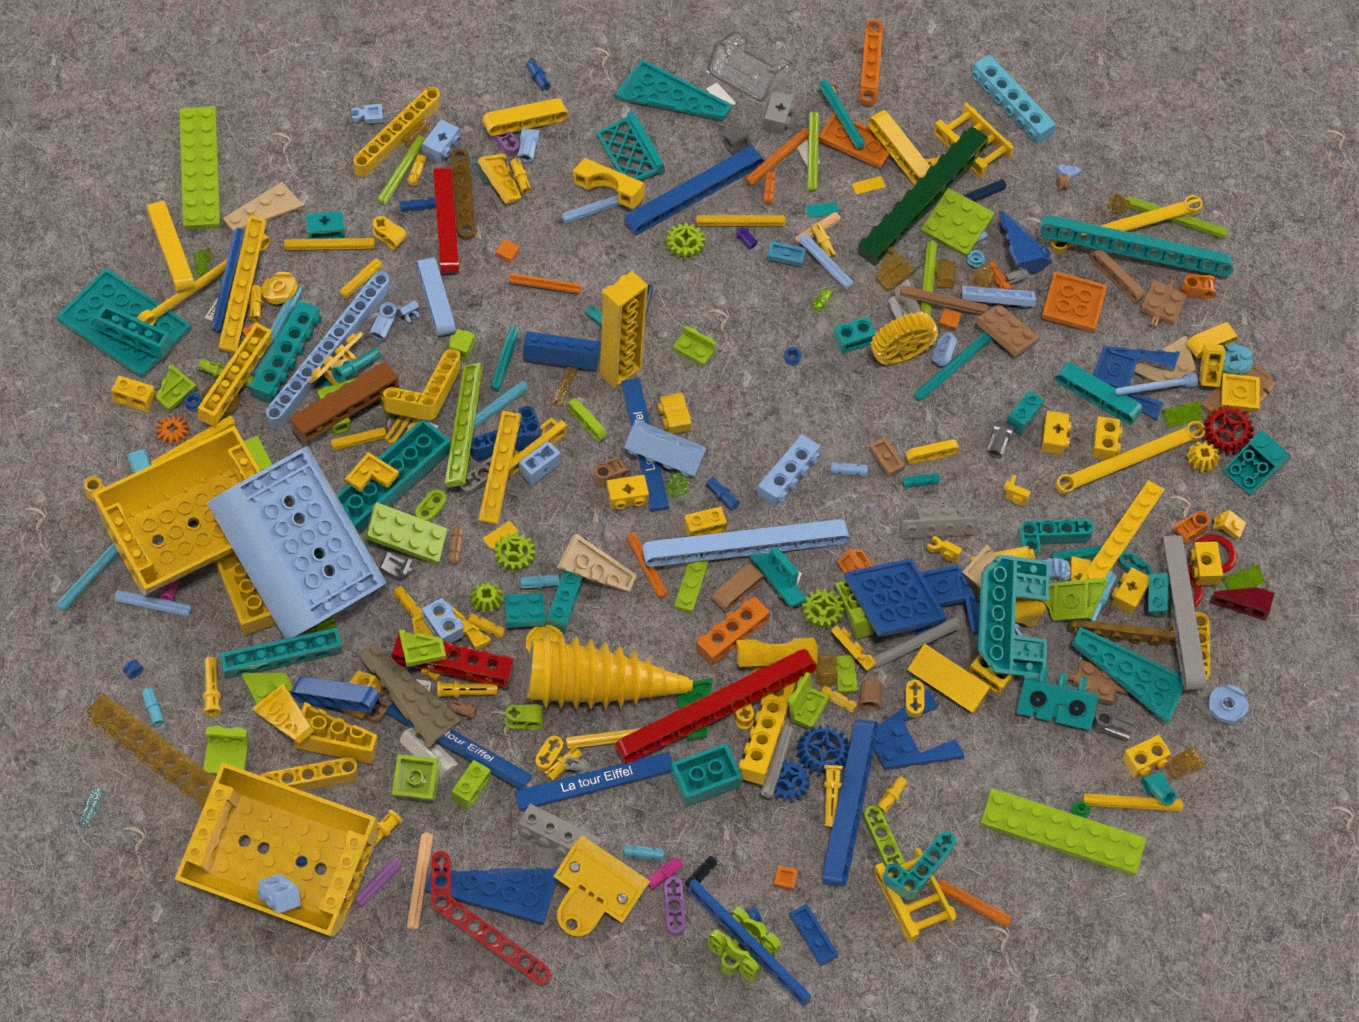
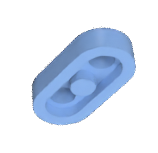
M945 333L938 340L932 360L938 366L947 365L951 360L957 338L952 333Z

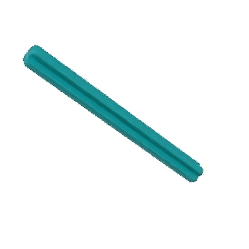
M987 332L980 335L914 393V397L918 401H922L987 345L993 337Z

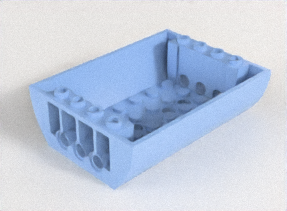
M308 446L238 483L207 502L208 507L285 639L294 637L387 583ZM285 497H290L292 499V507H288L284 504ZM295 514L302 516V524H297L294 521ZM315 549L322 551L323 557L321 559H317L314 556ZM325 566L332 568V576H327L324 573Z

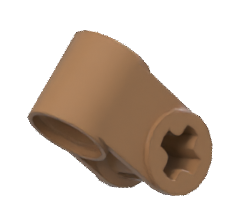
M615 456L595 467L593 481L596 486L604 488L607 485V480L629 477L631 470L623 463L622 456Z

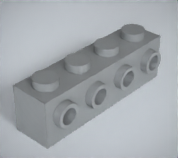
M529 804L518 823V831L523 837L533 838L541 846L550 847L563 857L567 856L574 843L581 836L602 848V839L532 804Z

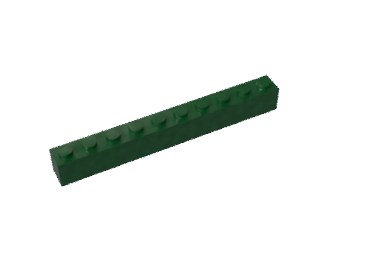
M973 126L967 131L965 130L961 134L960 139L951 144L949 151L946 154H942L934 166L929 167L926 175L917 180L912 190L909 189L905 193L904 198L900 202L895 203L892 211L883 216L879 225H875L871 229L870 234L866 238L861 239L858 244V255L876 266L988 147L989 137Z

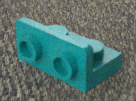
M1167 573L1149 574V612L1157 618L1165 617V611L1169 609V575Z

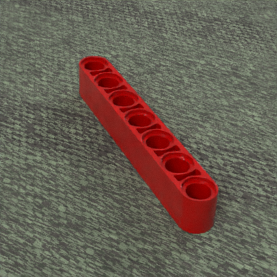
M451 167L433 168L441 274L459 273Z

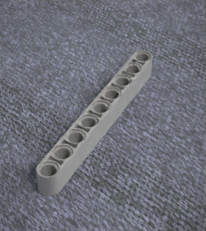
M1162 536L1160 542L1164 571L1169 575V602L1184 690L1205 689L1206 675L1182 536Z

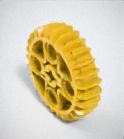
M910 312L909 315L904 314L900 318L897 317L894 321L891 320L889 324H885V327L880 328V331L876 332V336L872 338L871 348L876 359L881 364L894 365L900 362L905 363L906 360L917 357L924 350L929 349L930 345H933V341H936L938 336V329L933 318L928 313L915 312L913 314Z

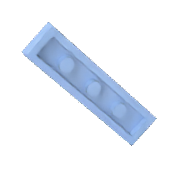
M962 285L961 295L962 299L984 302L986 304L1000 303L1005 306L1035 307V292Z

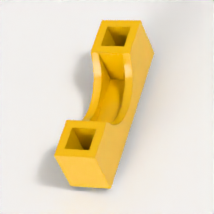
M584 158L573 170L575 185L587 190L599 186L613 188L618 192V203L634 209L645 197V183Z
M794 638L791 642L784 644H767L756 639L736 640V661L739 667L769 666L799 650L807 649L817 664L818 645L814 638Z

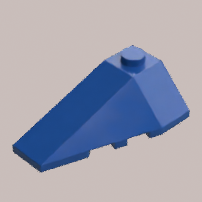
M1003 211L999 212L1003 228L1008 232L1006 239L1011 242L1009 249L1017 266L1037 274L1052 263L1051 253L1046 246H1043L1011 215Z

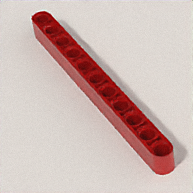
M807 649L799 650L622 737L616 742L615 747L625 763L634 762L798 681L801 676L804 677L806 672L813 673L817 669V664Z

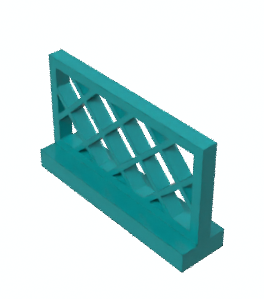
M634 111L627 113L626 118L596 131L597 137L617 172L625 175L627 172L636 173L633 179L639 181L657 173L659 176L666 173L662 159ZM625 124L629 127L627 133L618 131L619 127ZM606 133L613 134L611 140L604 139L602 135ZM616 135L625 137L623 143L614 141ZM628 138L636 139L634 146L626 144ZM612 145L620 147L618 153L610 151ZM624 148L632 150L630 156L622 154ZM636 151L644 153L642 159L634 157ZM620 158L628 160L626 167L618 165ZM632 161L640 163L638 170L629 168ZM643 164L650 165L652 167V169L647 172L641 171Z

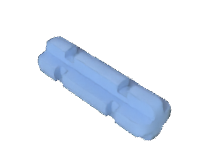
M832 462L830 471L836 474L841 472V474L856 475L857 473L859 476H866L868 467L861 464L860 466L850 463H842L840 465L839 462Z

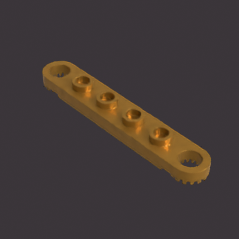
M456 148L451 152V167L457 234L461 239L471 240L475 236L476 228L469 154L463 148ZM459 154L464 156V158L461 160H458L455 157ZM469 228L471 229V232L463 233L462 229Z
M1080 619L1069 622L1068 630L1073 634H1077L1079 628L1082 627L1094 634L1111 638L1114 641L1130 640L1133 643L1147 642L1151 645L1164 644L1176 646L1174 631L1168 632L1166 629L1091 620L1087 622L1084 620L1080 621Z

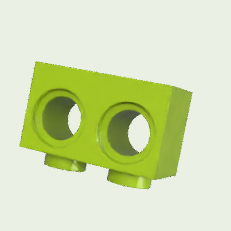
M473 760L451 791L452 802L469 811L490 782L491 770Z

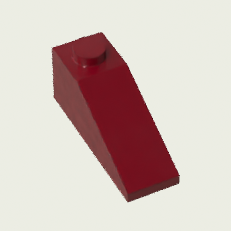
M1258 587L1214 591L1210 604L1266 621L1275 593L1266 588Z

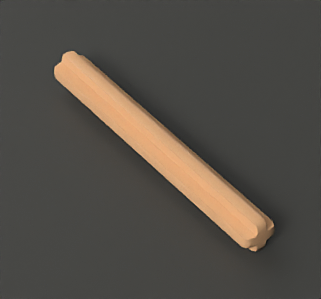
M427 832L421 835L407 928L412 930L419 929L433 842V835Z

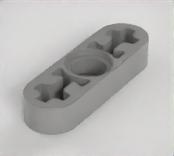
M492 456L467 473L465 483H471L472 486L469 488L468 486L460 485V489L464 494H473L486 485L488 476L481 478L478 474L482 470L489 472Z

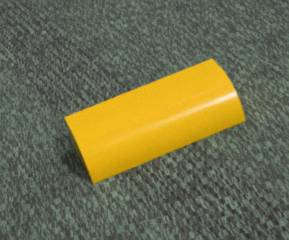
M925 643L907 669L972 713L981 706L992 687Z

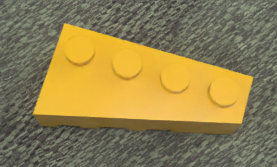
M304 702L302 712L311 724L314 732L299 744L294 741V748L339 758H353L355 761L373 765L378 749V737L376 734L357 725L352 726L345 723L344 719L334 718L328 715L326 711L322 709L317 710L311 707V704Z

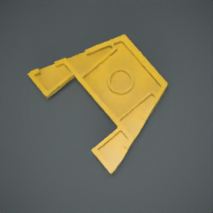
M453 608L454 616L456 619L460 618L464 625L463 636H467L474 650H479L491 644L490 637L481 633L479 628L469 623L461 613ZM436 613L435 615H436V616H441V615H443V614H442V613ZM422 614L412 618L415 635L421 633L428 637L434 636L423 620ZM446 628L445 630H446V631H452L453 629H452V628ZM421 669L422 676H425L429 672H431L428 670Z

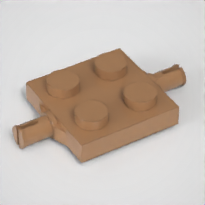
M1170 277L1167 285L1153 280L1140 308V311L1152 318L1149 324L1150 328L1153 325L1152 329L1157 328L1159 321L1173 326L1187 294L1174 288L1177 282L1175 278L1172 283L1174 277Z
M1080 660L1076 673H1068L1067 680L1073 681V686L1077 688L1080 677H1087L1088 681L1085 690L1098 692L1099 703L1112 705L1116 692L1128 695L1126 689L1118 685L1114 679L1092 662Z

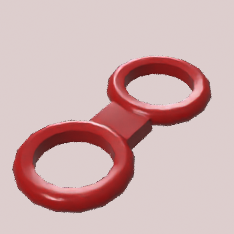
M1208 534L1195 541L1218 542L1227 550L1229 555L1228 562L1221 565L1223 574L1234 567L1237 561V552L1234 545L1227 538L1221 535ZM1192 562L1188 567L1190 585L1195 592L1193 603L1194 608H1196L1202 600L1203 589L1201 585H1196V580L1192 577Z

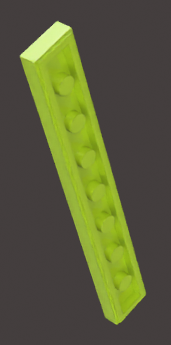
M481 362L463 366L445 479L447 488L465 485L483 371Z

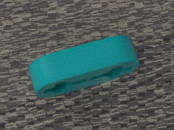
M1123 552L1118 560L1119 567L1126 573L1130 571L1131 567L1138 571L1146 570L1147 572L1144 574L1148 576L1153 572L1152 567L1132 552ZM1127 559H1130V560H1131V561L1128 562V563H1125V562H1124V561L1127 560Z

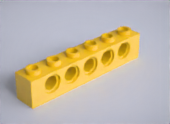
M258 323L254 324L199 405V420L213 427L216 426L272 343V330Z
M796 682L761 699L760 706H762V709L757 711L755 717L757 724L756 727L752 726L749 738H752L751 742H747L744 749L746 757L745 759L741 758L739 764L743 780L764 785L781 728L784 726L789 711L788 698L792 692H795Z

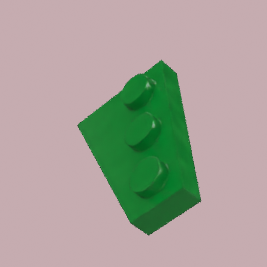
M713 678L693 681L691 692L675 694L679 709L710 695ZM708 725L686 735L687 741L707 738Z

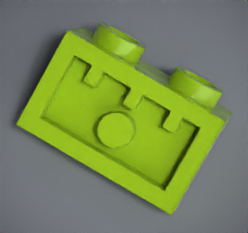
M685 325L681 336L673 345L672 351L705 367L715 353L716 341Z

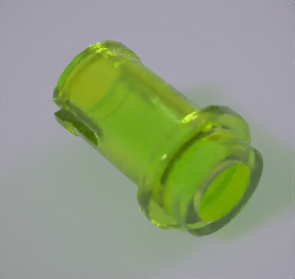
M824 288L820 295L814 298L813 308L817 311L824 310L826 303L833 296L832 291Z

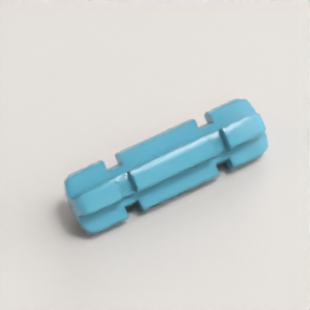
M625 845L624 856H635V858L649 860L654 858V860L662 861L664 850L660 848L652 850L653 848L643 846H636L635 848L633 845Z

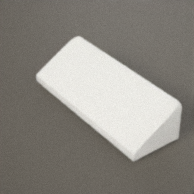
M412 727L405 730L400 738V743L414 756L436 758L442 762L439 780L457 767L458 763L436 742L427 748L424 744L425 739L421 734L417 735Z

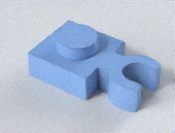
M382 104L364 105L362 110L360 108H352V115L357 114V116H352L354 123L365 120V124L383 123Z

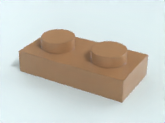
M886 437L869 444V450L888 477L904 470V463Z

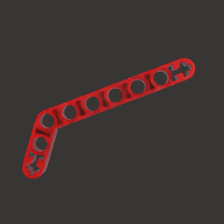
M445 851L435 852L431 859V903L434 910L539 986L548 985L551 982L552 975L550 969L545 964L452 898V862L450 856ZM441 858H444V860L446 861L443 862L444 872L440 871V865L438 863ZM440 878L447 879V883L443 887L436 885L437 880ZM444 898L447 900L446 905L442 908L437 907L436 902ZM457 910L464 912L463 917L459 920L453 918V914ZM472 923H479L480 928L478 931L472 932L469 930ZM491 934L496 935L497 940L495 943L489 944L486 942L487 936ZM507 946L514 948V952L510 956L503 954V949ZM524 958L531 961L530 966L527 968L519 966L520 961ZM535 965H537L536 970L538 972L543 973L545 971V979L540 978L539 980L538 974L535 971H533Z

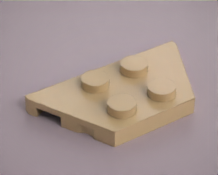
M1184 336L1162 349L1165 352H1180L1174 371L1142 361L1136 365L1133 375L1135 373L1145 377V381L1152 383L1182 378L1186 373H1195L1196 369L1191 350L1186 344L1188 341L1187 337Z

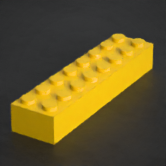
M633 271L627 275H622L614 285H609L603 292L600 376L614 389L621 385L622 380L629 379L642 369L648 285Z

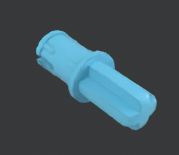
M538 574V576L520 578V587L522 589H542V587L559 586L558 574L543 576Z
M145 688L142 691L146 704L145 711L149 713L153 727L161 726L165 722L160 711L161 705L157 702L153 688Z

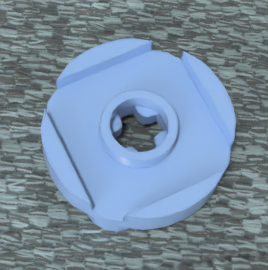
M1225 685V687H1217L1212 691L1208 700V712L1218 721L1234 725L1244 718L1249 704L1245 698L1246 695L1241 689L1233 685ZM1227 701H1230L1232 708L1226 707L1223 702L1227 703Z

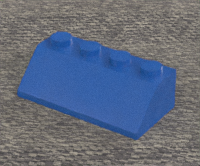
M527 331L523 348V360L597 370L601 342Z

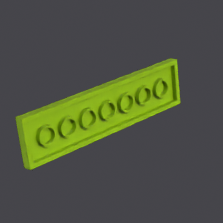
M216 107L179 108L183 229L220 228Z
M991 788L980 823L981 827L1133 876L1137 874L1147 839L1146 837Z

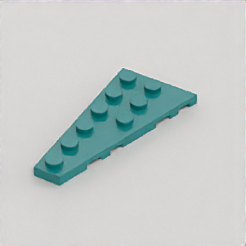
M643 59L640 60L614 94V99L722 121L732 110V104Z

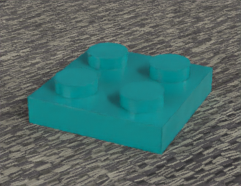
M543 592L504 595L507 628L546 626Z

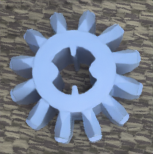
M1056 557L1054 559L1042 560L1050 562L1049 583L1065 582L1070 579L1071 569L1068 561H1064L1063 558L1056 559Z

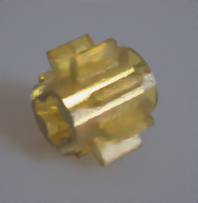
M1116 193L1113 198L1109 197L1110 203L1107 204V209H1112V215L1115 213L1121 216L1123 212H1128L1127 206L1130 205V201L1125 200V194L1118 195Z
M988 266L977 267V271L972 272V281H976L977 286H991V282L995 281V272H992L991 267Z

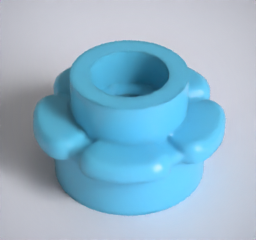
M975 250L968 255L967 262L970 266L978 268L985 263V258L982 252Z

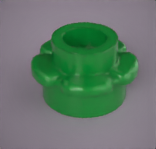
M1076 801L1072 804L1071 812L1074 815L1087 818L1091 813V808L1084 801Z

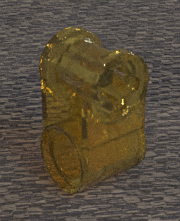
M1193 746L1173 756L1166 768V772L1170 778L1180 779L1190 773L1201 770L1206 766L1207 762L1202 760L1197 752L1198 748Z

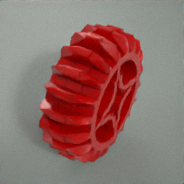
M1229 404L1226 405V409L1222 406H1219L1218 411L1213 409L1212 414H1208L1206 417L1208 420H1204V425L1206 426L1203 427L1206 433L1204 439H1209L1207 444H1214L1213 449L1220 448L1221 454L1224 450H1227L1228 455L1231 454V450L1234 453H1238L1239 449L1242 450L1250 442L1249 439H1252L1254 436L1252 434L1254 427L1251 426L1253 421L1248 420L1249 414L1243 415L1244 410L1237 411V406L1230 409ZM1221 419L1222 426L1218 427L1217 430H1214L1213 425L1216 421ZM1243 429V436L1235 440V433Z

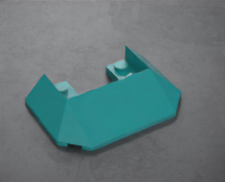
M998 555L981 572L978 651L994 673L1039 678L1041 668H1046L1047 639L1014 635L1016 597L1040 601L1049 600V561Z

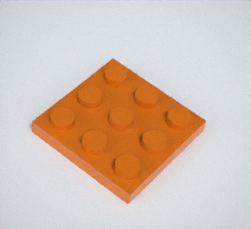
M1054 271L1041 319L1095 333L1107 285Z

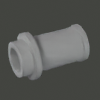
M1019 267L1018 270L1004 276L1011 285L1020 280L1025 281L1029 274L1027 270Z
M569 756L564 761V763L570 764L564 765L566 769L574 770L578 774L586 773L589 770V763L586 759H576Z

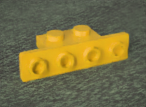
M360 332L357 335L353 333L345 340L347 344L345 346L340 345L334 351L336 354L334 357L330 355L322 362L324 364L322 368L317 367L311 373L313 377L309 380V383H313L323 374L332 385L339 384L332 376V369L336 366H342L347 360L356 359L349 348L363 333Z

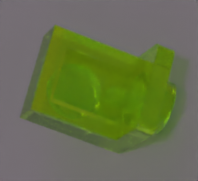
M210 248L194 253V271L196 275L203 276L209 272L206 263L213 261L212 251Z

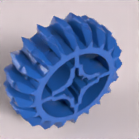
M820 724L818 729L812 726L810 731L806 730L804 736L799 738V743H797L798 751L796 753L797 757H800L799 762L804 764L803 768H810V774H813L815 771L817 776L820 777L821 773H824L826 776L824 765L846 766L850 745H847L848 739L843 738V732L837 734V728L835 727L833 730H830L829 724L826 726V729H823ZM825 745L824 756H822L823 746Z

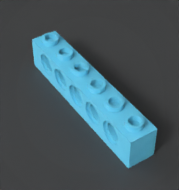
M990 54L973 64L971 75L974 80L978 81L984 90L994 98L995 102L1002 106L1007 115L1016 121L1017 125L1027 133L1030 139L1039 144L1054 135L1056 123Z

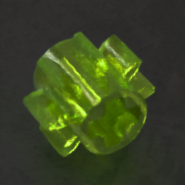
M680 472L675 476L673 474L668 477L670 481L665 484V486H668V493L675 494V497H678L680 494L685 495L687 493L685 488L690 486L687 481L688 477L681 476Z

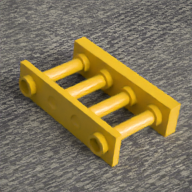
M966 102L963 105L960 117L948 125L940 119L935 123L933 134L949 148L953 142H957L960 139V136L956 135L952 130L968 120L974 128L989 137L988 144L992 143L997 150L985 158L978 157L969 166V169L981 179L986 176L988 164L1003 154L1008 159H1011L1014 147L1010 141H1007L978 114L974 107H971Z
M920 848L915 849L914 859L900 866L907 871L910 870L924 853L921 852ZM883 862L875 865L873 874L909 944L916 942L920 930L943 920L947 921L949 927L954 925L957 917L956 912L952 906H949L934 875L927 882L932 895L907 905L903 903L899 895L883 883L882 879L885 871ZM894 873L888 874L891 878H893V876H896V874ZM910 885L905 886L907 890H914ZM937 902L941 913L917 923L912 921L910 917L911 912Z

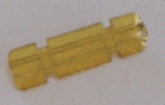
M423 119L408 135L402 138V144L409 147L418 135H422L424 131L430 128V122Z

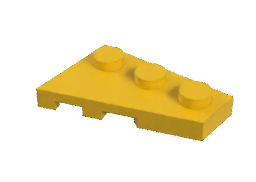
M505 154L481 157L477 162L505 204L518 202L521 199V195L515 180L510 177L511 169L505 164Z

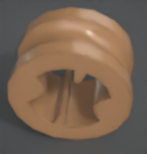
M1058 174V190L1063 188L1068 190L1070 186L1068 174H1064V176Z

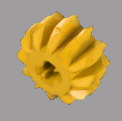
M1198 441L1195 446L1192 445L1190 447L1187 459L1189 460L1188 465L1194 466L1193 471L1199 469L1200 473L1204 470L1209 473L1211 469L1217 467L1220 456L1218 455V449H1213V444L1209 446L1206 441L1203 444Z

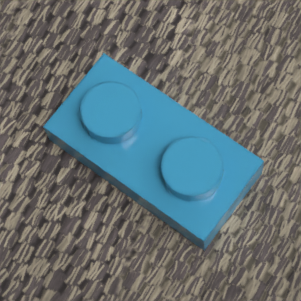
M771 241L767 259L802 267L807 248Z

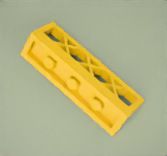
M552 417L540 426L541 431H543L542 436L528 447H525L519 454H517L518 450L514 451L515 455L512 458L509 477L511 478L519 472V462L545 442L549 441L554 445L567 435V424L562 420L557 423ZM552 425L553 427L545 433V429Z

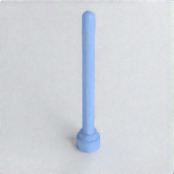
M1194 372L1186 373L1182 378L1117 388L1115 393L1117 395H1124L1180 385L1191 388L1197 386L1198 378Z

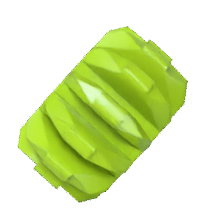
M481 581L480 587L475 585L470 593L471 605L475 606L476 612L482 610L483 615L486 611L492 614L493 609L499 610L500 604L503 603V592L501 589H498L497 584L491 586L489 581L487 585H484Z

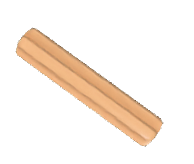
M834 212L820 222L824 230L826 231L838 223L840 215ZM811 227L796 236L795 242L799 246H802L799 238L804 233L808 234L811 239L816 237Z

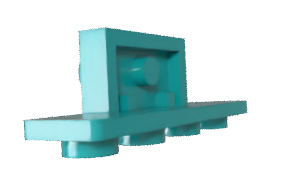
M778 547L771 549L770 553L749 555L751 561L790 607L806 601L807 597L797 586L798 569L791 564L787 556Z

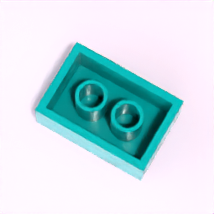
M727 743L672 762L670 766V775L685 807L740 788L743 777Z

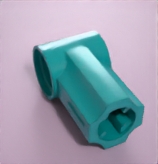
M1162 771L1141 779L1144 791L1147 794H1153L1162 804L1169 806L1177 799V792L1168 784L1166 776Z

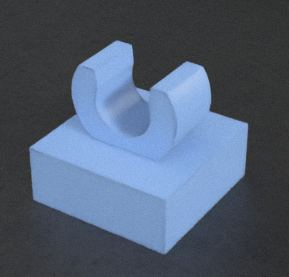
M416 300L397 309V315L399 317L404 315L405 322L409 323L411 322L409 314H413L415 319L419 317V313L414 310L419 305Z

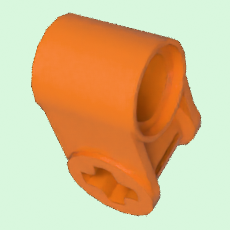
M1189 274L1185 277L1180 287V292L1187 294V298L1213 299L1217 296V291L1214 287L1216 278L1211 275Z
M1198 511L1178 522L1172 531L1182 536L1184 545H1187L1206 532L1210 517L1206 512Z

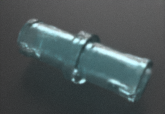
M92 786L87 801L83 803V811L78 821V825L83 828L85 826L86 828L91 827L93 817L99 810L98 804L104 793V790L100 787H96L95 790V786Z

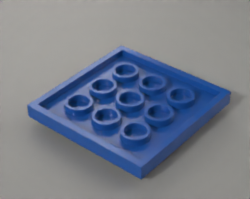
M912 558L847 571L844 575L878 637L941 624L947 619Z

